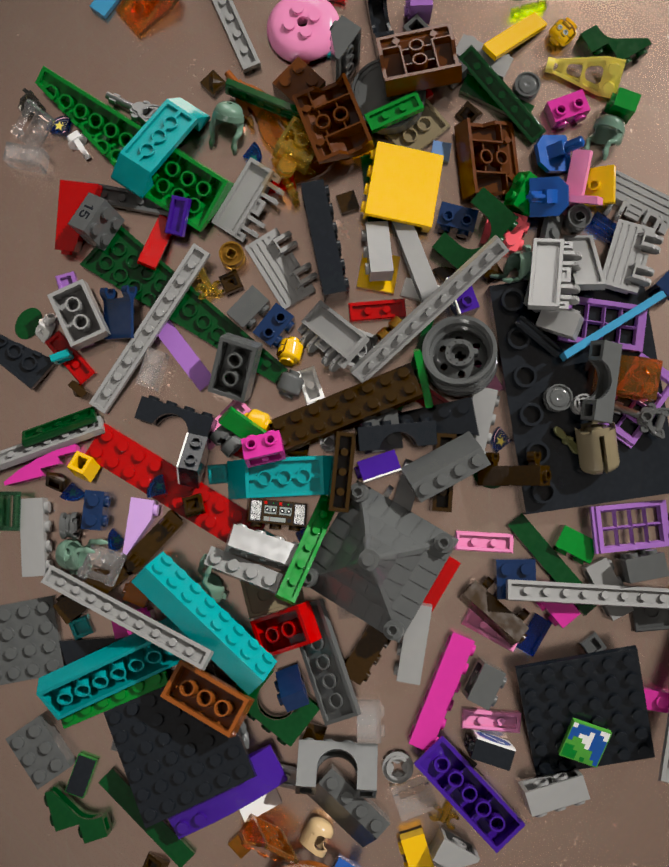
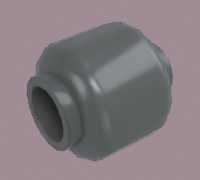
M291 369L289 373L282 372L276 384V388L279 390L278 394L290 399L299 396L304 384V380L299 377L300 373Z

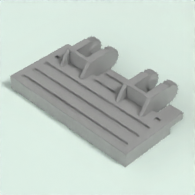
M250 157L211 222L241 242H244L247 237L246 234L241 232L242 229L258 238L259 234L247 226L250 221L260 228H264L265 224L251 216V214L253 213L259 217L267 203L261 197L276 206L279 204L277 199L270 197L267 193L271 188L277 194L283 196L285 191L271 183V181L279 184L283 177Z
M616 170L615 204L619 208L614 215V220L618 221L624 209H626L623 216L635 222H638L640 217H642L640 225L646 226L647 221L653 223L651 228H655L657 233L664 236L669 228V196ZM613 204L606 206L603 212L604 215L607 216L610 213Z
M618 219L603 267L606 289L637 295L640 286H651V279L646 277L653 276L655 270L646 266L649 254L657 255L660 253L661 248L657 245L662 244L664 240L662 236L655 234V228Z
M276 227L246 245L245 249L280 306L287 310L316 291L312 284L305 288L304 286L316 279L318 275L314 272L302 280L299 279L298 276L308 271L312 265L309 262L300 267L292 252L284 256V254L296 248L298 243L297 241H292L280 248L279 244L289 239L292 233L287 231L280 234Z
M563 235L564 241H573V251H579L583 254L581 260L574 261L582 263V269L580 271H571L570 284L579 286L580 290H605L606 281L593 235Z
M534 238L528 309L569 311V305L579 304L580 298L574 296V294L580 293V287L570 283L571 271H580L582 269V263L574 261L581 260L583 254L579 251H573V241Z
M321 300L301 321L303 324L297 329L303 335L299 341L303 348L306 347V351L309 353H313L318 348L323 351L325 356L322 358L321 363L324 366H328L331 372L337 371L340 367L344 369L370 340L364 333Z

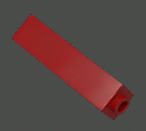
M60 180L55 250H61V254L73 256V252H80L84 239L68 223L89 192L99 197L101 196L103 191L102 185Z

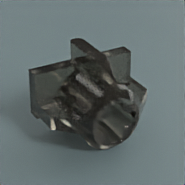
M26 88L22 90L25 95L20 98L18 109L27 119L37 117L46 110L31 90L28 91Z

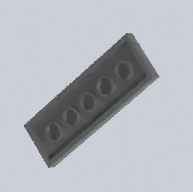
M319 599L310 604L322 639L299 648L324 724L327 726L362 713L324 601Z

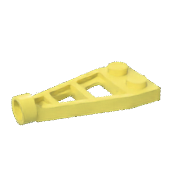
M611 56L558 59L548 57L545 72L553 73L597 96L610 98L612 93L618 91L626 60ZM555 63L558 64L557 69H553ZM569 64L582 65L580 77L567 74L566 70ZM590 66H601L603 68L601 80L597 84L585 78L586 69Z

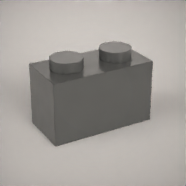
M252 285L226 313L244 331L250 330L257 323L256 319L260 315L264 316L269 311L270 301Z

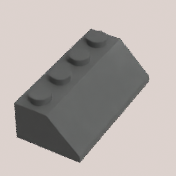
M341 15L338 21L335 20L330 27V58L334 82L344 72L347 79H349L360 64L361 27Z
M468 431L402 467L401 471L418 502L422 503L491 465L480 444Z
M333 763L316 779V795L307 794L362 847L378 839L390 825L389 816L370 798L356 797V785Z

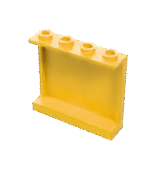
M378 141L375 149L371 150L370 159H373L367 170V177L370 178L369 183H365L363 192L366 195V200L362 201L360 212H363L362 219L365 220L366 216L421 227V232L428 233L433 224L444 156Z

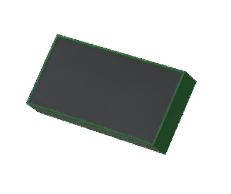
M81 752L78 754L65 790L66 793L80 798L85 797L98 762L97 758Z

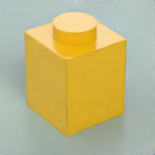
M76 451L67 466L76 477L90 483L101 467L93 457Z

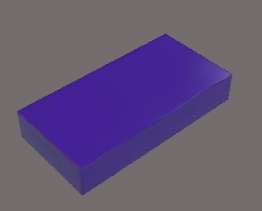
M172 195L164 233L185 237L192 199Z

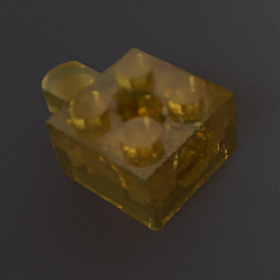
M293 116L277 141L272 155L279 160L276 166L277 174L285 179L290 178L295 170L306 175L316 158L302 120Z

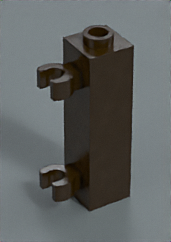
M536 451L527 452L528 466H498L499 453H486L491 465L477 472L478 486H550L552 476L550 466L540 465L541 452Z
M169 510L121 561L125 564L124 568L130 574H138L184 527L186 522L175 511Z
M489 576L481 584L474 580L460 595L459 599L511 646L516 643L521 644L526 639L527 634L525 633L529 629L523 621L530 613L523 608L515 616L489 593L487 589L494 583Z

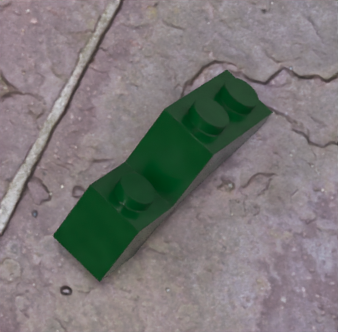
M597 24L582 32L576 41L585 57L605 54L606 56L625 59V67L631 64L635 58L641 59L644 57L652 44L648 38H610L598 28Z
M58 786L50 787L45 792L44 802L49 807L50 823L54 826L56 832L79 824V836L83 838L84 844L107 837L112 831L106 811L95 814L83 811Z

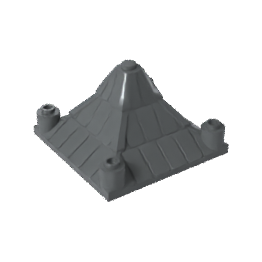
M357 480L351 486L349 512L338 513L321 542L303 586L310 587L376 628L387 639L400 643L459 540Z

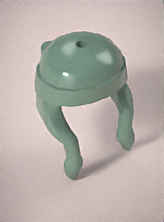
M222 101L216 105L209 124V147L212 149L215 145V127L224 122L234 123L237 126V130L232 139L231 150L233 155H235L237 152V141L243 134L244 114L241 106L237 103Z
M613 114L599 116L593 126L595 131L587 137L583 150H590L591 142L605 144L602 151L603 161L608 157L611 144L619 146L625 135V122L621 117Z
M523 245L522 250L512 253L507 259L504 274L489 275L490 278H504L502 281L506 283L519 282L522 279L529 280L532 264L531 245ZM517 268L519 273L517 278H506L512 269Z
M66 539L56 548V562L60 567L69 570L70 574L78 575L81 567L87 566L91 561L92 555L95 553L93 550L94 544H108V541L104 539H90L88 544L83 547L78 540Z
M204 554L200 559L198 573L203 577V581L198 584L218 604L222 599L227 598L228 592L222 586L221 579L211 573L212 565L203 570L204 561L207 557V554Z

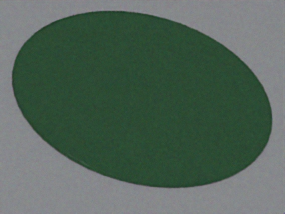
M29 308L19 315L15 324V332L19 338L29 339L35 335L36 327L39 325L38 321L42 319V314L38 309Z

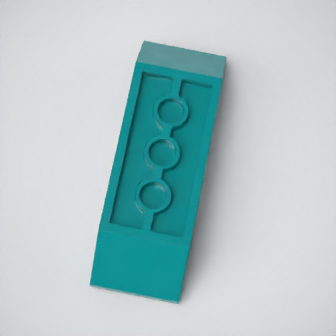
M181 97L166 99L121 150L111 179L140 198H143L154 185L152 176L191 130L195 128L200 131L209 121L210 116Z
M332 456L286 457L285 460L250 468L247 467L244 459L227 461L228 498L230 500L328 495Z

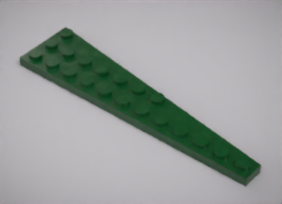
M122 226L105 251L95 247L80 263L83 268L120 290L124 285H129V287L136 286L137 294L134 299L149 308L153 306L174 274V271L162 260H160L156 270L137 264L144 245ZM190 286L169 318L172 322L215 348H218L220 336L227 332L255 341L192 286ZM262 348L256 373L276 384L281 373L287 372L288 369Z

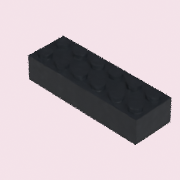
M323 179L301 183L302 199L324 303L344 300L347 297V293H349L350 287L348 277L344 278V275H346L344 259H340L342 256L340 240L336 241L338 238L336 221L332 222L334 220L332 203L328 204L330 202L329 187L324 185Z

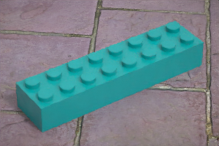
M163 551L148 563L131 581L191 640L214 651L211 660L248 695L266 679L278 662L271 653L267 652L256 639L245 631L242 625L238 624L227 611L216 603L214 598L210 597L198 583L187 575L185 570L181 569Z
M168 617L159 621V623L188 637ZM133 633L38 679L36 695L55 718L60 720L177 665L181 658Z

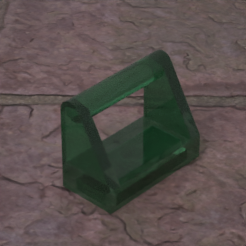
M0 492V531H20L21 492ZM10 496H13L12 527H9Z

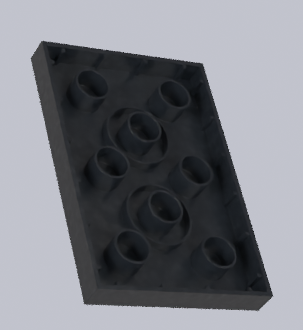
M529 280L489 286L486 290L492 332L497 342L498 370L503 388L502 395L514 466H528L527 452H541L540 465L550 466L552 475L550 486H517L521 512L523 514H533L668 494L669 423L667 417L662 428L665 432L664 439L656 438L648 431L642 433L631 449L617 440L620 463L614 471L605 473L603 470V473L600 475L588 474L582 471L579 466L578 454H574L568 445L562 443V439L554 433L553 428L560 427L567 436L573 437V441L576 443L575 428L580 429L581 424L591 421L580 420L581 415L574 414L570 407L556 413L549 411L543 405L542 397L545 390L554 384H564L569 387L573 398L580 394L591 396L594 393L598 377L595 367L588 361L590 346H587L565 361H562L560 356L554 357L515 324L517 318L523 315L536 326L540 312L535 313L523 304ZM643 286L639 287L637 295L631 293L624 294L606 288L605 290H580V293L574 294V296L636 305L647 300L645 287ZM573 305L572 309L580 311L584 318L585 305ZM590 306L588 320L600 322L602 307ZM607 308L605 322L610 323L618 318L619 310ZM648 309L642 353L658 363ZM635 317L622 325L634 326ZM583 324L579 331L578 337L582 336ZM588 324L586 337L599 330L600 325ZM617 328L603 336V340L615 342ZM621 328L620 343L632 344L634 330ZM542 331L563 348V352L575 345L557 341L558 335ZM622 351L618 383L639 356V352ZM641 365L634 373V376L644 383L652 375L651 372ZM655 376L649 387L661 394L663 392L661 379ZM630 379L624 389L636 397L643 387ZM645 390L639 400L647 405L655 403L658 398ZM622 393L615 400L624 403L623 406L629 407L633 402ZM665 402L661 406V408H666ZM637 403L633 407V409L638 411L642 408ZM614 413L612 422L617 424L623 414L620 413L618 415ZM657 414L652 419V426H655ZM626 417L620 428L632 436L639 425Z

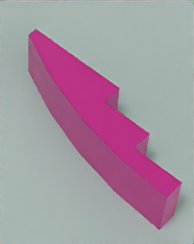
M73 444L35 459L5 480L4 486H14L45 478L46 469L65 465L63 457L74 455L76 451L81 452L80 445Z

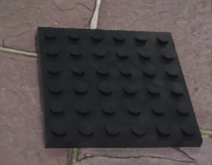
M636 645L515 666L536 777L573 771L575 768L580 770L593 767L560 756L558 753L572 718L611 730L612 735L598 766L655 757Z
M209 662L205 671L217 677L212 662ZM165 686L104 712L145 828L257 776L239 730L235 737L228 738L160 697Z

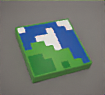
M572 718L558 753L560 756L597 768L612 732L609 729Z

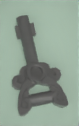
M107 92L105 95L108 102L129 109L131 120L139 121L141 125H144L160 107L159 105L151 104L147 100L132 103L121 98V95Z
M615 401V414L620 415L622 413L637 418L640 432L646 433L649 431L656 438H665V432L662 428L665 418L669 416V408L656 409L654 403H649L638 411L623 406L624 403ZM657 414L655 426H652L653 416Z

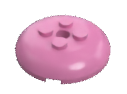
M281 0L273 8L267 21L268 40L275 53L291 63L297 57H300L306 64L319 58L321 60L331 51L330 27L335 20L338 21L339 16L335 8L327 0Z

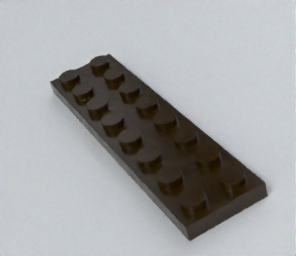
M408 363L320 399L315 403L274 418L269 425L271 430L280 431L285 454L331 436L336 431L341 432L422 399L424 396L413 368Z

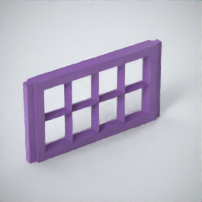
M579 297V304L585 305L582 336L577 337L576 341L557 336V341L576 344L586 338L588 324L600 325V328L608 324L605 322L607 308L619 310L618 317L623 315V310L629 311L637 305ZM590 306L602 307L600 322L588 320ZM648 309L635 316L634 326L621 325L617 328L615 343H620L621 328L634 330L632 344L620 343L623 344L622 351L643 352Z
M641 352L618 383L615 400L622 393L633 401L629 408L633 409L636 403L643 408L647 405L639 399L647 390L658 398L654 403L656 409L661 408L669 397V371ZM640 365L652 373L646 383L634 376ZM655 376L668 384L661 394L649 387ZM630 379L643 387L636 397L624 389ZM623 414L619 422L615 424L617 440L631 449L642 435V432L639 430L640 425L632 436L620 428L626 417L637 424V418ZM598 423L603 425H609V423Z
M666 500L589 507L594 554L669 546V521ZM656 507L658 522L647 523L646 508ZM641 509L643 523L632 524L631 510ZM627 510L628 525L617 526L616 511ZM612 512L613 526L602 527L601 513ZM649 526H658L660 540L649 541ZM643 527L645 542L635 543L633 528ZM629 529L630 543L619 544L618 530ZM614 530L615 545L604 546L603 531Z

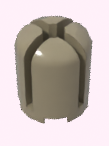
M588 422L581 424L580 429L575 428L579 466L582 471L588 474L600 475L603 473V470L605 473H609L618 468L620 459L614 422L609 423V425Z

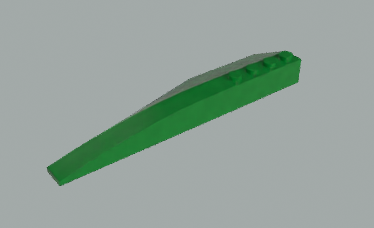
M42 67L35 82L37 86L56 103L58 108L71 119L70 121L82 131L86 138L115 167L119 153L142 126L47 67ZM176 148L152 176L154 185L144 197L168 212L172 195L192 199L187 224L202 232L219 210L234 183Z

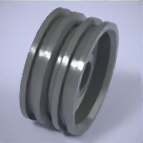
M465 315L447 317L437 322L424 338L422 356L426 374L432 385L442 393L455 397L474 395L486 388L493 380L498 365L497 342L491 329L481 320ZM478 344L480 345V348H474V345ZM445 347V352H440V348ZM463 371L465 377L459 378L460 372Z

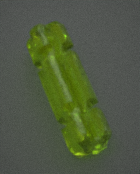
M539 0L537 3L531 2L520 5V7H512L510 10L511 18L516 19L520 15L522 17L536 11L543 12L547 8L546 1Z

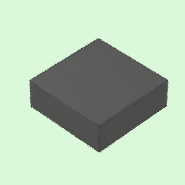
M595 631L578 642L586 653L603 651L607 648Z

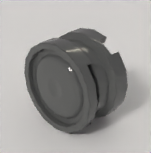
M522 72L515 79L512 91L519 99L531 102L540 90V79L533 72Z
M554 384L543 393V405L546 409L555 413L566 410L573 401L572 391L564 384Z
M66 512L60 514L59 534L61 539H67V537L79 539L81 535V517L79 512H72V514L68 515Z

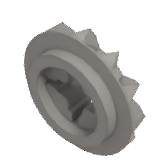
M392 751V753L385 757L382 763L383 774L392 783H404L413 774V762L409 755L402 751ZM392 761L396 764L402 762L401 768L404 771V773L400 770H396L393 772L394 765Z

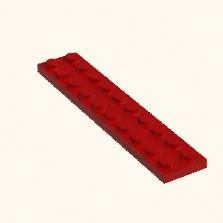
M104 423L105 433L96 436L85 453L93 457L100 466L149 496L151 489L152 498L225 543L233 524H244L252 530H263L266 526L262 525V528L250 527L249 523H245L246 509L202 482L199 489L178 484L176 466ZM157 480L159 483L164 482L163 492H165V494H161L162 490L158 492L157 489L156 491L154 489L153 496V488L157 485ZM201 493L206 513L187 518L182 498Z

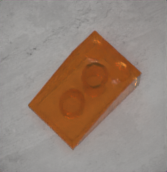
M122 0L115 11L141 37L172 11L179 0Z
M621 355L616 396L643 402L656 400L663 361L646 357ZM596 369L591 389L592 392H594L597 387L598 377Z
M252 813L249 815L238 832L241 845L248 850L253 849L264 858L268 856L274 860L293 864L299 862L281 828Z

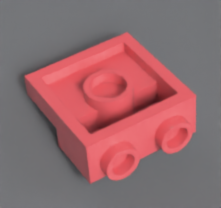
M515 212L513 213L518 216L516 220L518 224L511 232L507 230L504 233L505 239L502 241L510 250L506 253L509 255L522 250L524 240H521L523 233L527 234L530 223L527 222V216ZM488 218L479 242L481 246L488 241L491 234V224Z

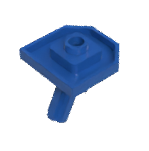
M542 135L534 145L537 165L546 173H568L571 162L570 152L584 147L585 140L582 136L567 141L566 135Z
M559 176L529 178V194L526 195V199L530 202V217L560 216L569 206V185Z

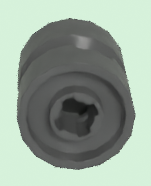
M585 204L573 205L564 216L562 224L564 231L570 235L582 233L591 223V209Z
M222 425L209 437L216 446H221V451L227 458L231 457L242 447L241 438Z

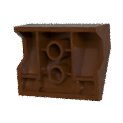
M451 23L376 38L387 97L462 82L461 62L459 63Z
M345 72L339 76L336 82L323 88L312 86L292 95L319 164L357 157L375 149Z
M470 118L464 119L454 126L462 199L472 200L483 187L496 198H505L513 184L514 177L519 172L513 122L494 120L480 124L470 123Z

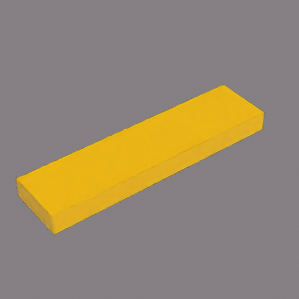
M534 12L484 43L482 50L496 61L543 31L547 23Z

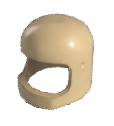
M312 817L307 822L299 842L311 853L323 858L327 852V849L324 847V839L332 838L333 827L327 820L321 817Z

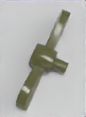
M554 427L553 431L562 439V443L568 445L574 454H578L577 443L573 441L574 438L567 436L560 427Z

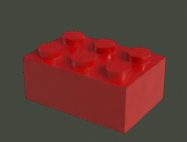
M310 601L250 621L256 640L273 656L322 639Z

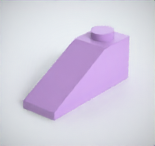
M131 497L122 552L123 556H126L139 543L155 520V516H158L159 505H157L156 500Z

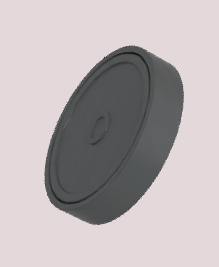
M379 59L365 65L357 73L351 87L363 118L364 114L410 94L386 96ZM426 89L417 91L424 108L426 104ZM423 111L376 133L383 135L401 133L412 127L420 119ZM364 118V121H365V123H366V125H367V128H368V130H370L369 127H368V124H367V122H366V120H365V118Z

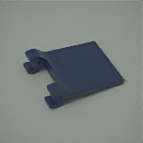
M122 286L121 292L124 296L122 298H114L116 295L115 289L100 288V296L104 303V320L111 333L104 340L134 338L133 302L137 294L136 286Z

